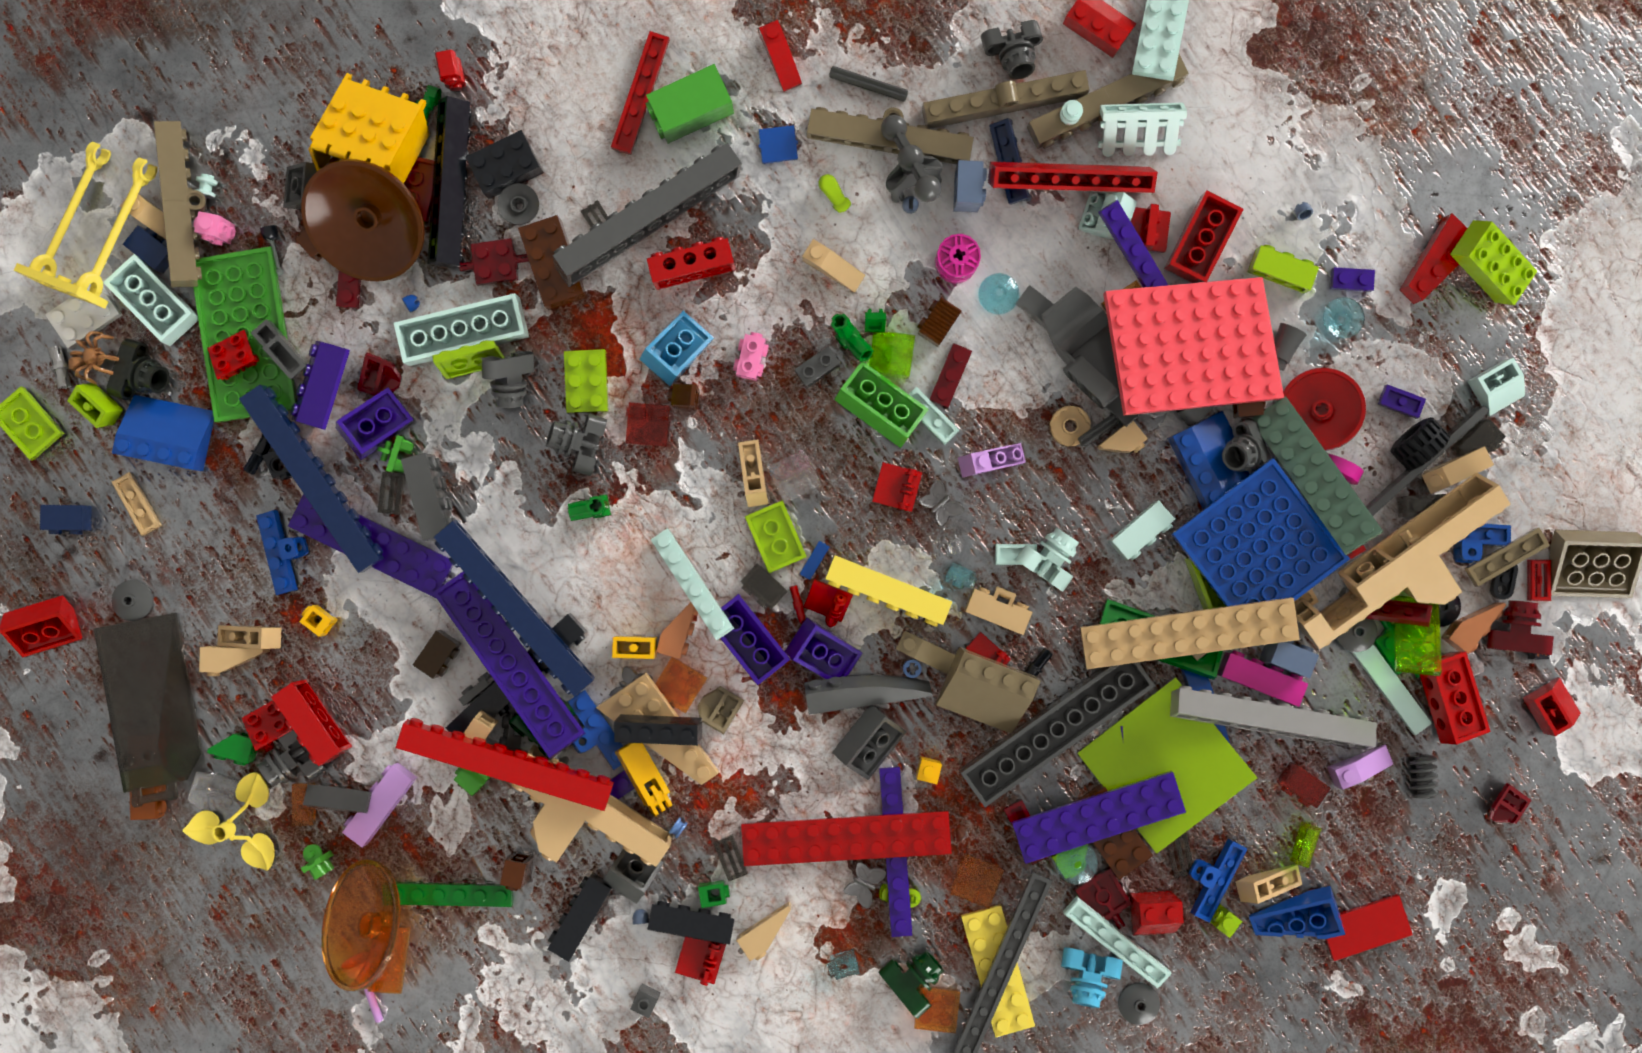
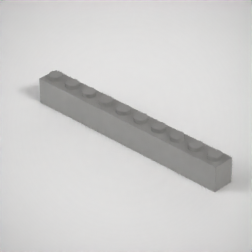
M1180 686L1179 689L1171 692V717L1361 750L1376 747L1377 723L1368 721V718L1356 717L1354 719L1349 718L1348 714L1331 715L1326 710L1314 712L1310 711L1308 707L1291 708V705L1286 703L1274 705L1269 700H1258L1257 702L1252 701L1251 697L1241 696L1234 698L1229 693H1219L1217 695L1212 694L1211 690L1202 689L1194 691L1189 686Z

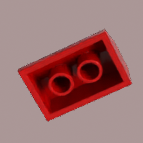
M1077 0L1063 22V25L1112 58H1114L1137 24L1103 0Z
M63 595L3 613L0 624V633L22 658L82 639L75 610Z

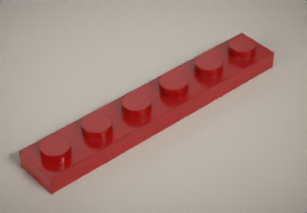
M649 31L611 144V149L628 155L632 154L647 110L645 103L648 102L646 95L653 92L670 41L668 36Z

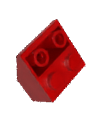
M1560 677L1523 697L1524 702L1542 732L1547 735L1557 736L1571 728L1581 714Z

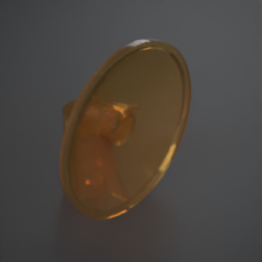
M368 859L357 861L348 867L336 882L328 899L323 918L322 955L328 975L335 985L343 990L361 991L368 989V992L402 994L411 928L399 927L400 898L397 884L390 870L379 861Z

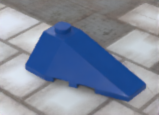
M1331 886L1307 891L1249 915L1255 935L1277 937L1296 935V938L1312 936L1317 937V939H1328L1345 935Z

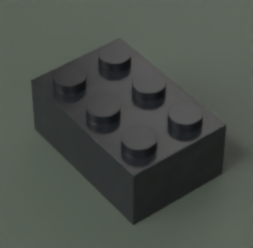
M522 130L466 156L471 170L488 200L500 195L509 185L522 184L544 173Z

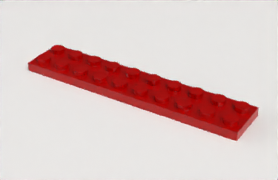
M949 811L741 824L744 866L952 854Z

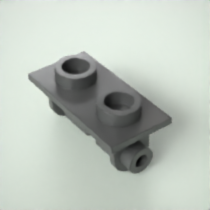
M507 711L506 716L502 718L501 726L504 728L503 737L499 739V744L505 745L508 750L515 752V750H520L522 736L514 735L516 731L508 723L514 716H512L511 712Z

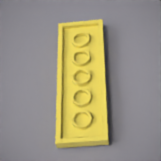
M1001 904L961 915L981 987L1007 930ZM1016 963L991 1021L995 1038L1035 1027L1018 963Z

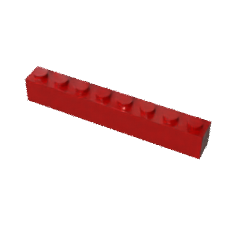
M990 162L988 183L993 188L1155 193L1158 172L1151 167Z

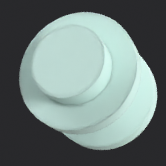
M1069 100L1063 105L1060 111V119L1064 124L1074 125L1079 121L1083 113L1081 103L1076 100Z
M209 174L196 176V181L199 182V189L195 190L200 191L206 198H215L216 195L212 192V187L216 186L218 181L214 180V176Z

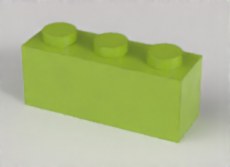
M1261 245L1255 249L1247 272L1305 294L1311 290L1319 267L1315 266L1314 262L1310 260L1294 258L1295 255L1292 253H1281L1276 251L1273 246Z

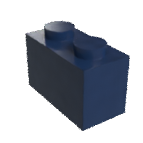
M137 225L122 245L151 268L164 274L169 267L166 240L163 239L161 241L158 239V234L147 227L145 229Z
M40 505V530H48V534H62V530H69V534L83 535V531H91L92 506Z

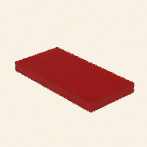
M1395 894L1341 912L1340 917L1345 935L1325 940L1332 960L1337 961L1412 936L1413 934L1400 895Z

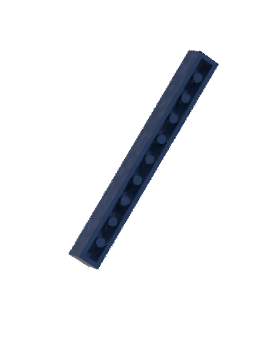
M258 385L240 397V402L358 573L365 572L384 559L382 548L378 543L374 544L370 538L372 535L365 525H361L358 520L360 518L358 513L353 508L350 509L346 503L348 499L345 494L337 490L335 487L336 481L329 473L326 474L322 468L324 464L321 459L313 455L310 443L306 439H302L297 424L289 420L287 417L289 413L282 404H278L275 399L277 396L273 389Z
M456 519L433 537L436 540L434 543L438 549L448 553L450 556L449 561L456 568L460 567L463 570L464 578L470 584L474 583L478 587V594L484 600L488 599L493 604L491 606L493 611L498 616L502 615L507 620L505 624L511 631L514 632L516 630L521 636L519 639L522 644L527 648L529 646L535 652L533 655L540 663L544 662L547 665L548 673L554 679L558 678L562 682L561 687L568 695L572 694L575 697L594 681V675Z

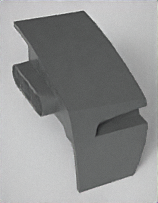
M1074 287L1042 314L1045 328L1057 354L1066 364L1063 368L1065 375L1101 409L1106 407L1127 427L1141 414L1123 416L1107 314L1088 294L1080 288Z

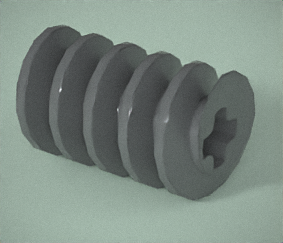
M1426 754L1410 755L1415 760L1409 762V764L1416 766L1415 769L1410 770V773L1416 774V777L1410 778V781L1417 783V785L1411 787L1412 790L1417 791L1416 794L1411 795V798H1434L1433 796L1439 794L1438 790L1433 789L1438 786V782L1433 780L1438 778V774L1432 772L1437 770V765L1432 764L1437 761V757Z

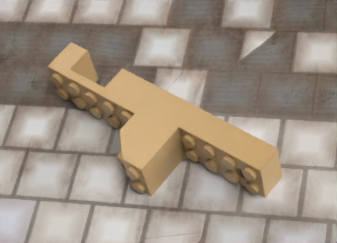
M1475 473L1339 571L1338 574L1349 591L1319 612L1304 598L1300 599L1295 603L1297 624L1300 631L1315 646L1321 649L1328 646L1341 634L1346 633L1356 623L1363 621L1370 613L1381 608L1391 598L1398 596L1402 591L1413 598L1416 603L1445 605L1454 600L1462 591L1439 555L1447 552L1454 544L1465 539L1471 532L1483 526L1489 519L1500 514L1510 505L1500 485Z
M481 710L465 730V737L472 739L479 737L486 740L499 721ZM536 745L532 746L527 755L534 758L536 756L547 758L539 751ZM556 758L548 759V762L553 764L560 762ZM512 784V787L516 790L528 793L534 802L543 803L533 821L530 833L538 845L539 852L548 861L553 860L557 863L585 821L588 822L587 825L595 831L600 830L605 833V837L614 843L617 841L623 845L625 851L630 854H637L641 857V861L649 866L652 864L656 867L671 845L672 834H669L666 830L614 796L610 795L604 812Z

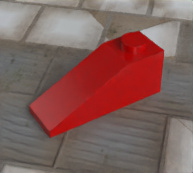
M776 20L759 27L760 38L783 92L801 85V78L779 21Z

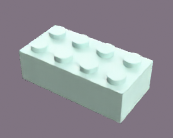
M135 254L103 282L166 345L171 346L198 321V315L148 264Z

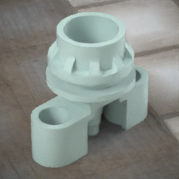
M1056 527L1052 533L1045 536L1047 539L1046 543L1040 542L1044 546L1041 553L1026 544L1015 560L1063 592L1074 576L1062 569L1061 565L1064 561L1069 564L1072 562L1068 558L1076 555V547L1079 542Z

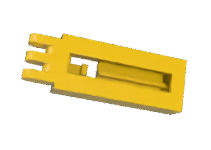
M628 743L615 751L644 806H648L654 817L659 815L656 806L660 812L666 810L662 802L670 808L672 803L667 795L670 791L644 744ZM649 781H651L652 785L648 787L649 790H651L653 793V795L651 796L649 795L648 791L644 786V784H646Z

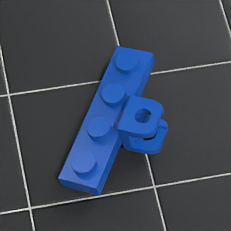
M278 510L256 515L275 594L281 595L298 590L291 560L304 557L309 553L306 538H285ZM298 543H300L302 546V549L300 551L297 549Z
M1484 524L1478 527L1465 539L1453 545L1455 562L1473 563L1474 561H1480L1483 554V545L1503 547L1510 543L1511 525Z
M584 690L567 701L583 725V730L586 733L581 737L585 740L584 746L579 744V739L572 743L578 753H584L596 745L611 768L615 770L621 766L615 751L623 747L621 742H614L613 730Z
M1227 839L1214 866L1201 859L1194 861L1189 875L1204 886L1190 913L1210 923L1247 851L1246 847ZM1201 867V871L1197 873V868Z

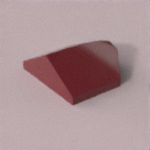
M366 353L357 390L372 396L377 395L386 388L394 392L399 388L402 376L393 362Z
M1506 783L1491 806L1489 818L1496 823L1517 824L1532 800Z

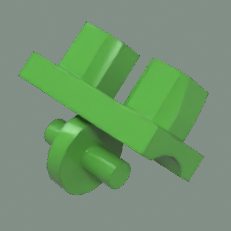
M397 435L392 450H390L392 442L387 440L384 448L377 447V451L382 452L380 460L386 462L388 454H390L386 471L393 473L394 471L404 472L401 460L398 457L400 451L408 454L412 453L414 447L412 442L405 440V437Z
M316 844L308 845L303 851V857L309 863L301 867L302 872L310 871L312 877L316 880L333 870L334 866L329 859L334 856L332 851L330 850L322 855L320 846Z

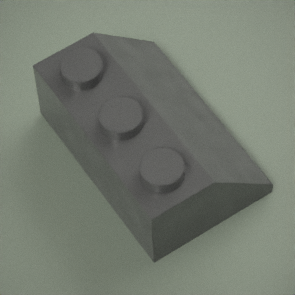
M871 705L863 712L832 753L848 768L869 780L906 734V731L878 708Z

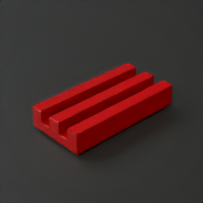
M1527 560V601H1551V560ZM1541 564H1544V597H1542Z

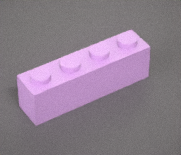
M399 763L392 766L388 765L381 774L384 776L382 780L376 782L370 788L369 792H372L368 812L356 813L355 816L351 815L344 824L346 828L342 833L360 847L366 846L418 778Z

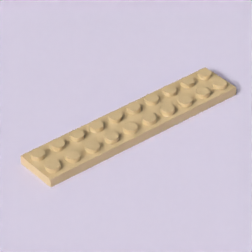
M1293 597L1080 627L1086 669L1300 640Z

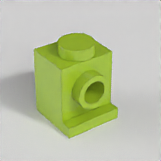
M1219 904L1210 923L1231 938L1242 921Z

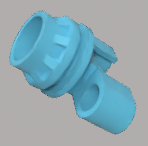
M1064 947L1061 967L1079 971L1078 978H1071V982L1075 983L1070 988L1073 995L1072 1003L1100 1008V1002L1106 994L1102 989H1107L1108 987L1107 984L1101 983V978L1106 977L1120 980L1123 960L1109 956L1100 957L1096 956V954L1084 953L1082 950Z

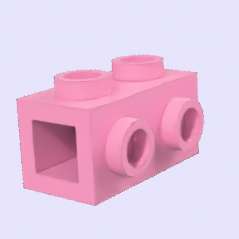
M198 211V216L194 220V232L200 234L201 239L210 241L209 243L217 246H222L223 243L231 245V241L236 233L235 224L219 215Z
M751 332L750 335L745 334L744 339H740L738 351H741L739 359H735L733 367L737 377L757 381L758 376L762 377L764 365L761 364L763 356H767L769 345L766 344V339L762 338V334Z

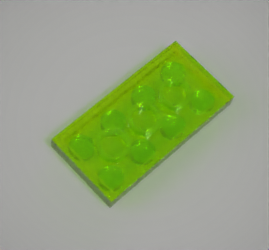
M1395 596L1394 598L1397 601L1416 603L1413 598L1407 596ZM1429 603V605H1433L1429 627L1394 622L1395 672L1433 676L1441 675L1439 604Z

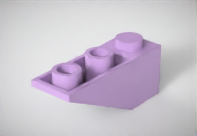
M1021 443L958 457L962 478L1026 463Z

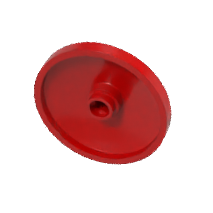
M1331 368L1311 369L1296 376L1283 391L1284 397L1288 398L1325 451L1337 449L1350 442L1363 425L1366 415L1364 394L1357 382L1344 372Z

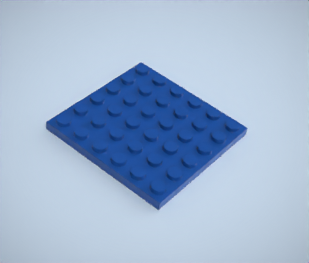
M1274 458L1267 461L1171 534L1225 606L1293 597L1295 601L1350 560Z

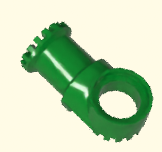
M432 85L427 86V92H424L423 100H426V106L423 110L426 122L430 111L434 109V106L438 105V100L441 99L442 94L441 88Z

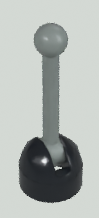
M277 225L261 227L262 237L270 242L273 250L276 273L278 276H281L284 271L280 267L274 240L278 237Z

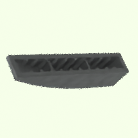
M859 675L804 682L809 715L932 697L929 681L908 677Z

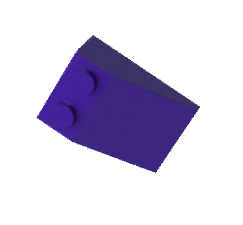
M386 388L338 419L335 428L358 458L363 460L375 452L377 447L383 446L386 440L389 441L414 420L392 391Z
M808 617L784 651L793 661L825 679L848 676L863 654L860 650Z

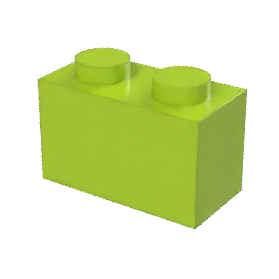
M92 383L76 385L67 400L96 428L114 425L123 411V408L97 384L94 385Z

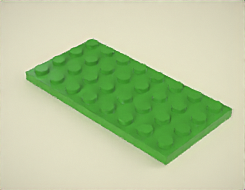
M272 247L203 257L200 260H196V267H201L202 279L198 280V287L193 288L214 422L220 423L250 418L251 416L239 398L258 385L271 387L277 396L275 399L278 404H282L287 411H291L292 405L297 403L294 378L291 380L262 349L263 346L251 334L255 328L267 319L272 321L288 340ZM245 330L252 353L258 356L259 362H257L256 366L245 367L246 371L244 372L239 369L240 374H236L228 380H217L207 348Z

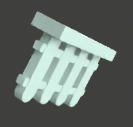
M1184 103L1100 105L1099 113L1103 120L1100 121V128L1104 129L1103 139L1098 141V148H1102L1104 156H1112L1115 148H1122L1125 156H1131L1135 153L1136 147H1142L1144 154L1150 156L1155 153L1156 147L1163 146L1165 154L1172 155L1175 153L1176 147L1181 146L1178 132L1179 126L1184 124L1183 119L1187 117V109ZM1138 127H1145L1143 140H1137ZM1159 127H1165L1164 139L1157 140ZM1117 128H1124L1123 141H1116Z

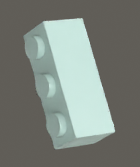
M1159 500L1154 501L1108 542L1124 560H1134L1142 553L1140 551L1141 548L1145 545L1147 547L1152 545L1157 540L1155 536L1160 532L1165 533L1173 526L1171 523L1175 518Z

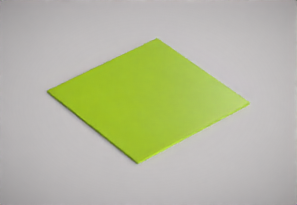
M1176 677L1077 753L1108 791L1169 771L1174 773L1186 813L1137 828L1156 854L1257 779L1256 775L1213 723L1170 716L1171 692L1182 686ZM1120 726H1123V738Z

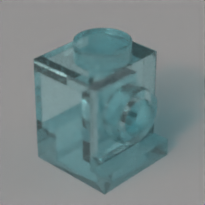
M951 562L943 581L949 583L952 580L951 585L962 590L964 586L973 589L977 578L974 577L976 572Z
M854 949L830 956L831 962L827 963L830 975H835L836 980L860 974ZM845 964L847 968L841 970L839 966Z

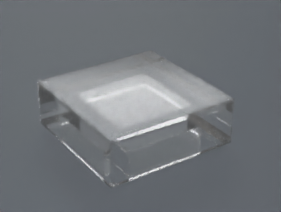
M621 893L608 895L609 916L631 914L630 899Z

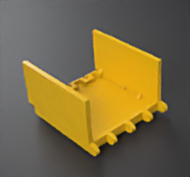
M346 73L310 136L312 143L308 150L316 170L318 171L324 167L331 156L342 160L349 157V159L363 160L376 164L392 173L404 184L430 135L423 111L426 106V100L421 99L418 104L408 101L409 95L403 93L401 97L388 94L389 87L383 86L380 91L369 87V80L364 79L362 84L352 81V74Z

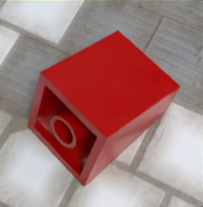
M1173 892L1129 893L1132 903L1130 910L1133 936L1175 933L1184 923L1182 901Z

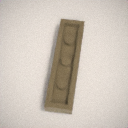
M1539 527L1534 528L1464 569L1474 586L1479 587L1550 545Z

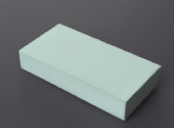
M995 544V565H1022L1015 559L1026 544ZM1027 544L1037 551V544Z

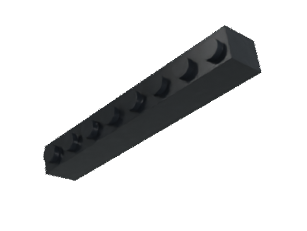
M449 96L438 100L427 264L452 268L459 266L462 260L460 249L463 240L462 222L465 218L463 204L466 199L464 188L467 179L466 156L469 155L467 143L470 137V130L468 128L471 109L469 101Z
M571 613L567 614L552 628L569 648L573 644L578 646L586 638L584 634L587 630ZM530 648L527 651L541 672L548 674L547 665L544 662H538L533 655L535 652ZM494 682L445 728L449 732L459 731L464 733L473 718L481 710L493 718L498 714L501 717L510 709L508 706L510 702L497 683Z

